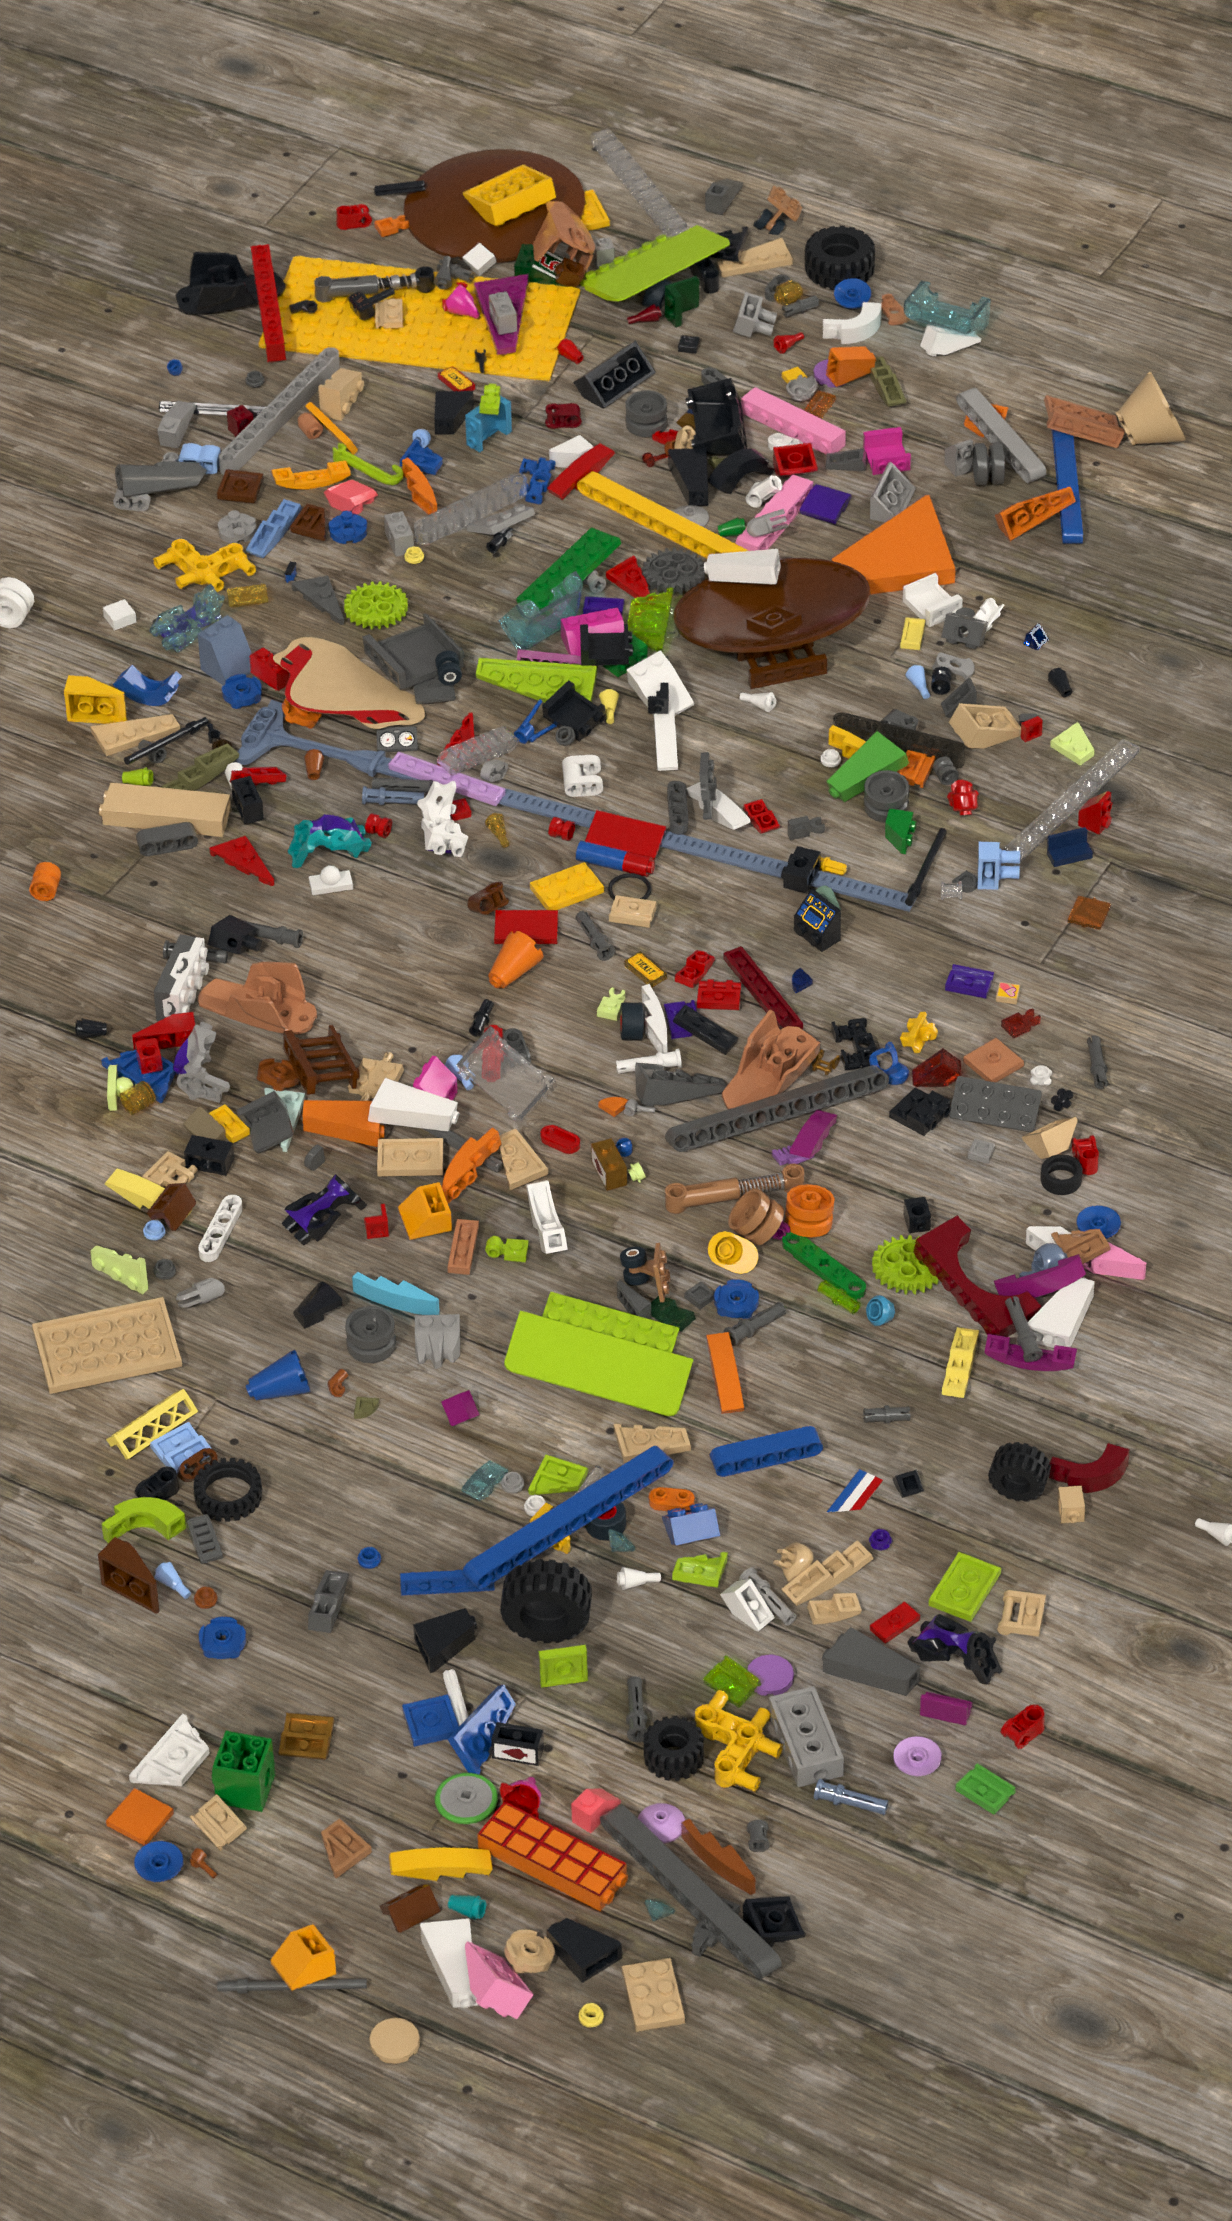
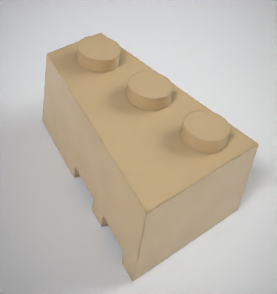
M340 368L332 375L331 380H325V385H319L320 411L326 417L342 421L344 416L349 413L352 403L356 402L357 395L364 388L362 373Z

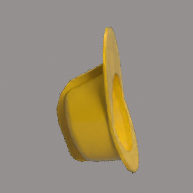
M723 1231L715 1234L709 1241L708 1255L716 1265L738 1274L748 1273L756 1266L758 1251L754 1244L734 1233Z

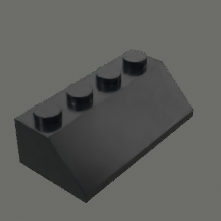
M634 341L575 380L574 384L584 399L604 409L656 372L638 343Z

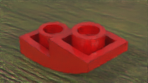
M763 799L744 804L743 810L745 814L750 818L752 825L760 834L780 827L772 810L768 811Z
M696 950L687 958L686 966L675 974V982L694 988L706 975L715 961V957L704 951Z

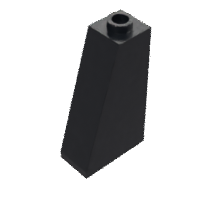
M706 448L668 449V467L687 504L708 506Z

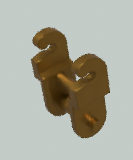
M821 1049L815 1063L812 1064L813 1071L818 1069L824 1071L825 1075H828L832 1069H836L841 1056L837 1055L830 1062L821 1060L824 1055V1050Z

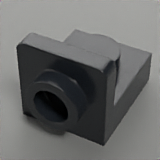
M660 682V691H656V696H648L649 714H668L669 682Z

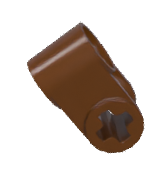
M492 883L470 896L467 903L469 910L474 913L487 915L507 905L509 899L505 897L502 889L503 883Z

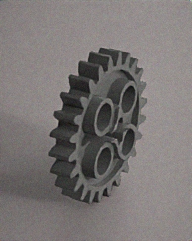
M673 547L672 551L665 548V552L658 550V554L651 553V558L647 557L642 567V575L645 577L647 584L650 585L651 590L657 588V593L663 590L664 595L668 592H671L672 595L679 592L682 595L684 590L688 592L690 588L696 587L697 584L704 581L706 575L702 558H697V553L691 555V550L683 552V548L679 551H676L675 547Z

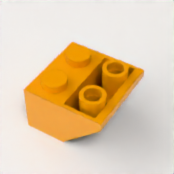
M440 1182L417 1187L398 1206L409 1240L452 1231L451 1211Z
M314 1924L291 1932L271 1958L272 1966L291 1991L336 1975L334 1950Z

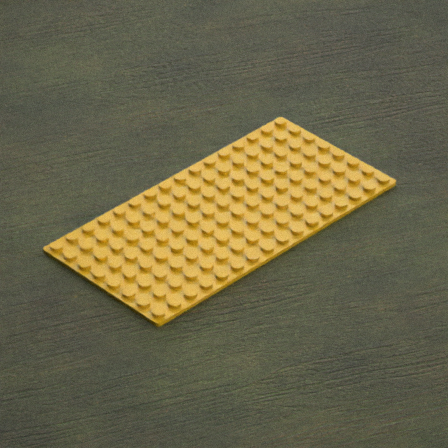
M295 256L284 279L285 291L281 296L277 297L285 351L319 355L324 349L332 347L338 349L339 357L438 369H447L453 366L458 371L480 373L479 363L475 361V350L477 349L478 353H483V349H485V372L481 374L549 381L559 356L557 346L561 340L565 339L580 295V289L571 286L565 287L528 282L516 352L497 355L474 290V282L493 280L494 278L474 276V279L470 278L473 280L471 283H467L459 278H451V287L439 289L435 285L434 289L430 292H420L417 288H412V286L410 288L407 286L402 287V289L400 287L395 289V294L384 300L402 299L403 328H384V326H379V329H376L375 314L365 321L360 320L350 308L349 296L333 297L328 302L316 300L314 280L320 276H327L331 279L377 275V277L380 276L381 278L392 275H399L400 277L403 274L410 276V273L416 272L415 269ZM434 272V279L438 272ZM457 282H464L468 285L466 289L473 297L475 307L480 313L477 319L468 315L444 312L441 306L442 299H447L455 287H457ZM380 289V291H378V293H375V294H364V295H365L367 298H371V297H373V296H375V295H377V294L383 292L384 289ZM303 300L315 301L317 303V310L314 313L300 311L292 314L289 305ZM263 333L259 340L260 348H265Z

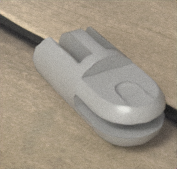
M784 509L751 519L747 524L748 534L753 537H760L788 528V524L772 527L787 521L786 516L770 519L784 514Z
M215 1278L205 1279L192 1284L191 1288L179 1292L176 1295V1300L179 1301L177 1304L181 1308H187L198 1303L202 1305L223 1295L225 1287L222 1282Z

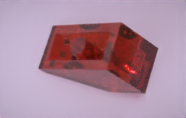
M944 1048L912 1069V1082L915 1087H946L956 1081L958 1076H962L961 1061Z

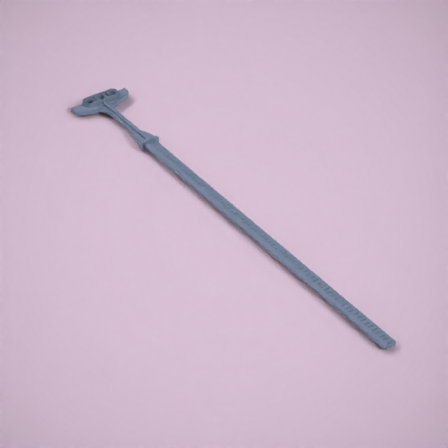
M272 699L268 707L258 710L242 734V747L238 751L239 758L234 761L241 765H248L269 751L270 748L283 745L305 751L311 749L320 750L322 755L344 760L371 777H374L378 772L401 779L419 780L390 770L389 763L392 759L385 757V751H348L288 734L283 728L284 713L282 703ZM506 788V794L498 803L549 818L558 817L565 822L569 820L575 822L576 825L590 828L596 813ZM665 831L660 847L781 878L783 867L788 865V862L682 834H674L670 831ZM820 870L811 885L817 888L826 885L836 893L908 912L912 908V906L905 904L908 893Z

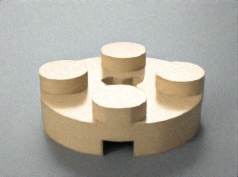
M533 1930L515 1931L511 1938L507 1940L504 1949L507 1960L513 1965V1970L517 1973L548 1971L555 1949L547 1937L544 1936V1939L536 1936L537 1932Z

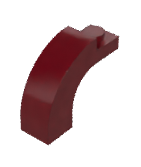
M1108 1443L1102 1456L1096 1461L1087 1464L1074 1463L1052 1456L1049 1463L1051 1465L1049 1478L1068 1483V1487L1082 1486L1083 1493L1104 1490L1114 1485L1124 1475L1129 1464L1130 1449Z

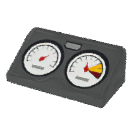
M386 727L376 729L377 751H418L417 727Z

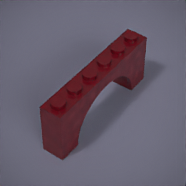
M958 1215L917 1238L913 1251L916 1258L928 1267L929 1272L940 1280L945 1290L950 1291L958 1304L964 1307L970 1313L971 1318L982 1326L987 1336L991 1334L1009 1337L1017 1332L1005 1304L1008 1298L1011 1297L1012 1302H1014V1296L1019 1298L1027 1323L1041 1309L1042 1306L1028 1291L1014 1296L996 1295L979 1288L968 1279L960 1267L958 1252L969 1242L971 1229Z

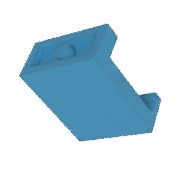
M500 396L501 403L498 415L479 413L480 405L465 415L466 443L470 448L481 452L483 451L482 441L497 431L505 435L512 432L511 401Z

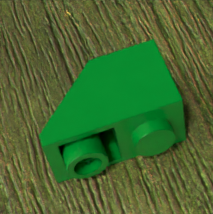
M889 809L885 822V838L901 854H906L907 847L912 845L913 834L911 833H915L917 821L913 820V812Z

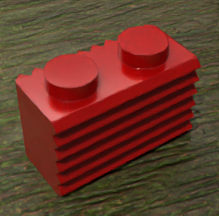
M262 647L249 656L251 673L276 691H280L286 687L290 673L274 661V655L271 651Z

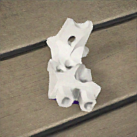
M433 781L427 796L417 802L424 818L421 822V828L424 830L425 849L434 851L435 854L439 855L452 853L455 857H462L468 836L461 833L460 825L454 823L450 818V815L454 814L456 810V805L452 804L456 791V782L451 781L448 784L442 785L437 781ZM442 796L440 802L436 801L437 797Z

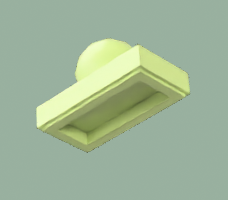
M109 1065L107 1101L108 1109L114 1111L117 1110L118 1097H129L133 1093L134 1084L129 1078H118L117 1065Z

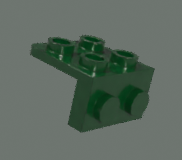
M697 276L665 286V317L675 328L682 326V313L699 306V278Z

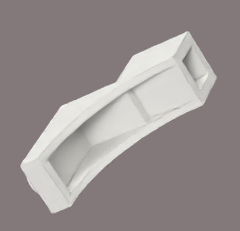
M545 1180L526 1184L533 1227L538 1230L542 1252L548 1254L568 1250L564 1228L558 1219L554 1207L549 1181Z

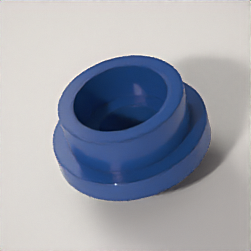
M373 1547L363 1548L358 1555L359 1565L366 1569L375 1568L381 1562L380 1553Z

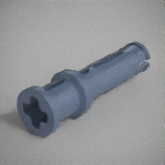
M363 786L362 804H417L418 800L424 798V792L386 791L384 787L369 789Z
M820 1778L814 1792L815 1800L819 1798L833 1802L837 1806L843 1803L884 1816L889 1802L888 1800L846 1790L842 1784L836 1786L825 1783Z

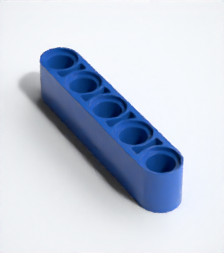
M806 1426L714 1448L709 1456L716 1474L725 1477L813 1457L821 1453L823 1445L816 1428Z

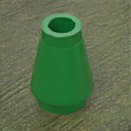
M739 517L718 525L721 537L739 536L746 529L744 518L739 519Z

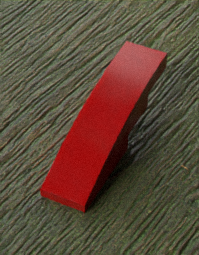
M599 443L581 455L559 474L547 487L548 492L564 500L572 489L578 490L577 482L592 471L599 473L615 454V451Z

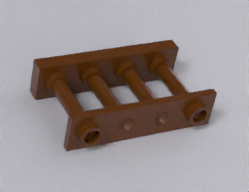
M814 641L775 651L737 653V661L747 660L751 668L749 669L750 689L827 674V657L825 654L815 655L812 649ZM804 649L808 657L796 659L793 651ZM785 652L789 661L777 663L774 654ZM766 656L770 665L758 667L755 658Z
M329 1025L328 1036L301 1040L295 1037L292 1030L284 1031L283 1050L307 1095L315 1094V1087L319 1082L347 1079L351 1088L356 1089L357 1080L360 1079L359 1068L355 1067L341 1041L340 1033L336 1032L333 1025ZM329 1045L330 1047L326 1049L305 1051L304 1049H302L305 1047ZM335 1056L336 1060L312 1063L311 1061L307 1060ZM333 1068L342 1069V1071L317 1074V1072H314L317 1070Z

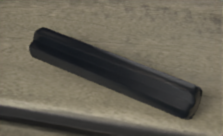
M424 180L376 185L374 192L376 196L425 191L426 184Z

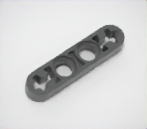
M671 781L667 785L669 827L672 833L681 835L688 832L689 823L686 785L681 781Z

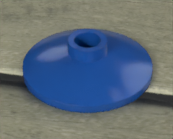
M846 279L837 284L834 290V297L843 307L859 308L862 307L863 302H869L871 289L866 282L860 279Z
M1090 1206L1083 1209L1078 1214L1076 1222L1078 1229L1081 1231L1100 1229L1105 1239L1115 1235L1121 1226L1119 1215L1113 1209L1105 1206Z
M165 1841L151 1842L137 1852L134 1865L137 1873L145 1880L163 1882L175 1877L180 1872L183 1866V1855L179 1848L172 1843Z

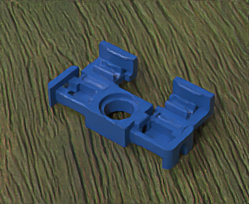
M523 458L519 469V476L521 477L527 471L533 474L530 486L529 484L524 485L515 481L510 499H513L515 495L525 497L527 502L542 504L543 496L541 495L542 492L547 491L551 481L550 471L551 469L555 470L556 462L554 460L546 461V458H539V461Z

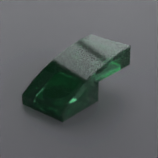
M658 1296L651 1302V1316L661 1323L679 1327L681 1332L696 1319L693 1311L677 1307L673 1299L665 1297V1302L660 1303Z

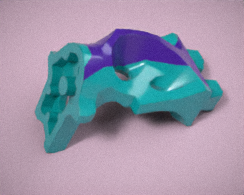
M324 814L316 820H303L299 824H295L294 837L289 846L288 854L292 856V867L299 868L304 863L308 853H312L319 845H324L331 851L347 850L351 856L357 858L360 852L369 851L372 842L370 838H363L365 828L363 825H356L354 818L344 819L335 815Z

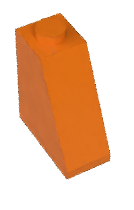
M865 346L830 348L826 376L838 387L871 373V368H874L876 358Z

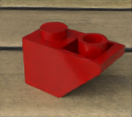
M1107 791L1090 798L1079 810V827H1086L1087 830L1100 835L1105 828L1107 829L1110 826L1112 820L1110 810L1113 805L1111 802V792Z

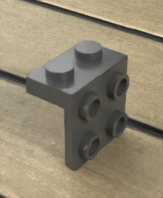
M275 1091L237 1109L238 1116L250 1129V1137L256 1153H261L287 1140L294 1134L287 1106Z

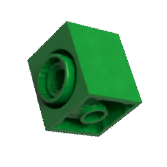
M225 1731L212 1767V1783L214 1784L215 1795L217 1794L227 1806L263 1812L275 1777L272 1739Z

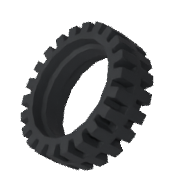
M230 1457V1461H226V1458H221L220 1463L217 1460H213L212 1466L208 1463L205 1464L204 1469H200L198 1475L194 1478V1497L198 1509L201 1510L202 1514H208L210 1519L215 1516L216 1521H221L222 1518H225V1522H230L232 1517H234L235 1521L240 1520V1515L245 1518L248 1516V1512L252 1514L255 1511V1507L258 1508L262 1499V1484L257 1469L255 1467L252 1468V1464L249 1462L245 1464L242 1459L236 1462L235 1458ZM222 1478H238L244 1480L250 1486V1490L246 1495L229 1502L214 1500L206 1494L207 1487L214 1481Z

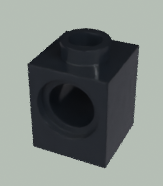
M926 1197L904 1199L903 1215L908 1232L930 1231L931 1213Z

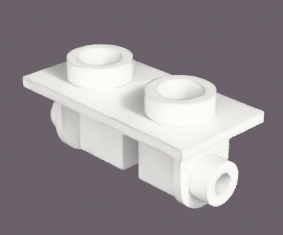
M993 598L986 599L973 618L988 621L987 632L993 626L991 623L1001 615L1000 611L1004 604L997 606Z

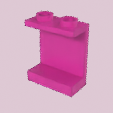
M901 427L863 432V448L873 475L883 474L890 461L900 472L910 470L911 454L905 453L903 448Z

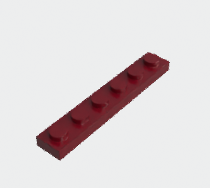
M742 946L723 953L724 961L766 1014L769 1010L774 1011L780 1030L787 1026L799 1027L803 1030V1022Z

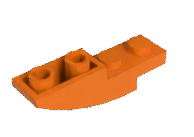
M491 1128L478 1141L470 1137L450 1162L442 1182V1190L448 1204L478 1177L476 1168L481 1166L485 1159L496 1152L502 1145L499 1132L494 1128Z

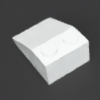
M661 650L627 669L628 683L647 707L648 696H656V691H660V682H669V703L674 705V716L694 705L675 669Z

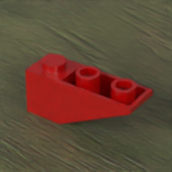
M194 1013L172 1014L133 1034V1049H136L135 1042L156 1038L159 1049L181 1047L195 1026Z

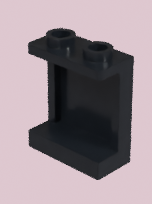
M580 624L581 666L629 664V656H633V644H629L632 643V631H628V624H624V632L588 633V624Z
M570 680L542 705L543 717L558 728L562 726L571 727L575 731V739L579 742L584 737L589 736L592 729L601 724L606 717L605 705L601 703L599 706H596L575 691V684Z

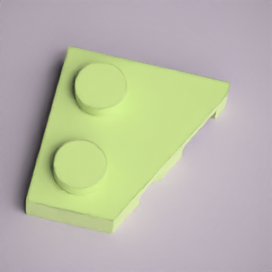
M1075 723L1051 740L1050 747L1080 766L1094 756V748L1079 723Z

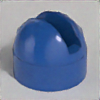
M174 359L168 362L167 369L172 376H178L182 373L183 366L179 360Z
M628 1138L617 1140L615 1146L621 1157L631 1155L633 1152L632 1142Z

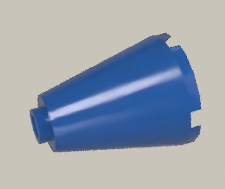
M296 1350L290 1351L248 1379L249 1384L246 1385V1389L250 1398L255 1397V1400H263L311 1392Z

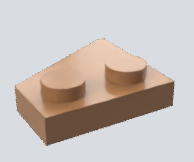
M1100 1229L1071 1231V1234L1059 1235L1058 1232L1051 1233L1053 1241L1062 1248L1067 1257L1079 1254L1082 1264L1111 1250Z
M340 1818L321 1831L323 1844L335 1878H338L372 1853L371 1846Z

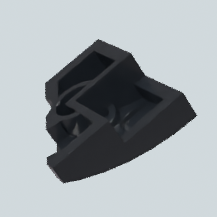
M321 1281L293 1311V1314L303 1328L306 1329L323 1321L324 1314L342 1306L343 1301L333 1288Z

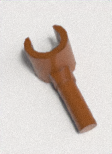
M196 1848L191 1854V1865L195 1868L200 1867L214 1879L217 1873L204 1862L207 1857L205 1852Z

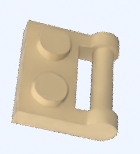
M1013 1590L1005 1591L1003 1595L1004 1608L1002 1619L998 1623L997 1631L1002 1635L1015 1633L1039 1637L1046 1595ZM1020 1603L1017 1622H1012L1013 1605Z

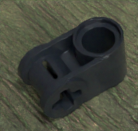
M168 1466L160 1468L156 1473L137 1485L135 1495L138 1498L152 1497L165 1501L176 1495L179 1491L176 1470Z

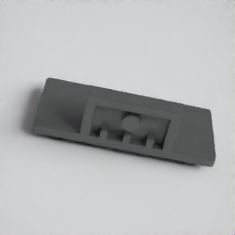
M958 1076L949 1117L957 1120L1033 1132L1035 1130L1042 1092L1030 1088Z

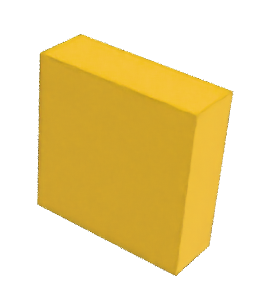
M799 367L783 371L781 377L787 384L791 380L797 379L799 375L807 378Z

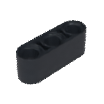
M709 257L689 266L693 276L699 278V285L704 292L712 294L719 291V272Z

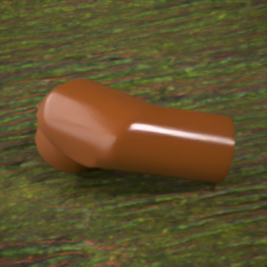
M339 1369L327 1383L330 1394L334 1397H341L345 1392V1386H342V1382L348 1377V1374L344 1369Z

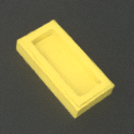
M905 619L900 648L920 650L925 619Z

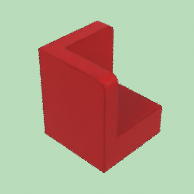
M380 1204V1216L364 1218L367 1239L389 1237L385 1204Z

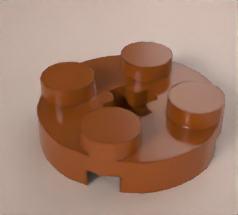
M270 1058L260 1062L257 1080L271 1085L274 1090L284 1091L285 1088L299 1084V1079L289 1061L282 1059V1062L279 1063L275 1062L274 1058Z

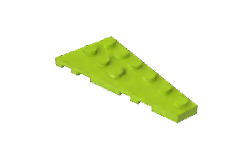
M479 658L476 670V678L535 700L542 699L544 703L568 680L575 684V691L592 702L597 676V666Z

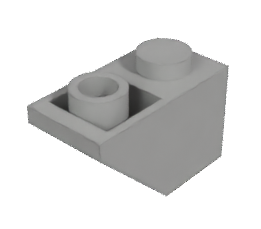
M972 439L954 444L945 449L944 464L955 477L972 472Z

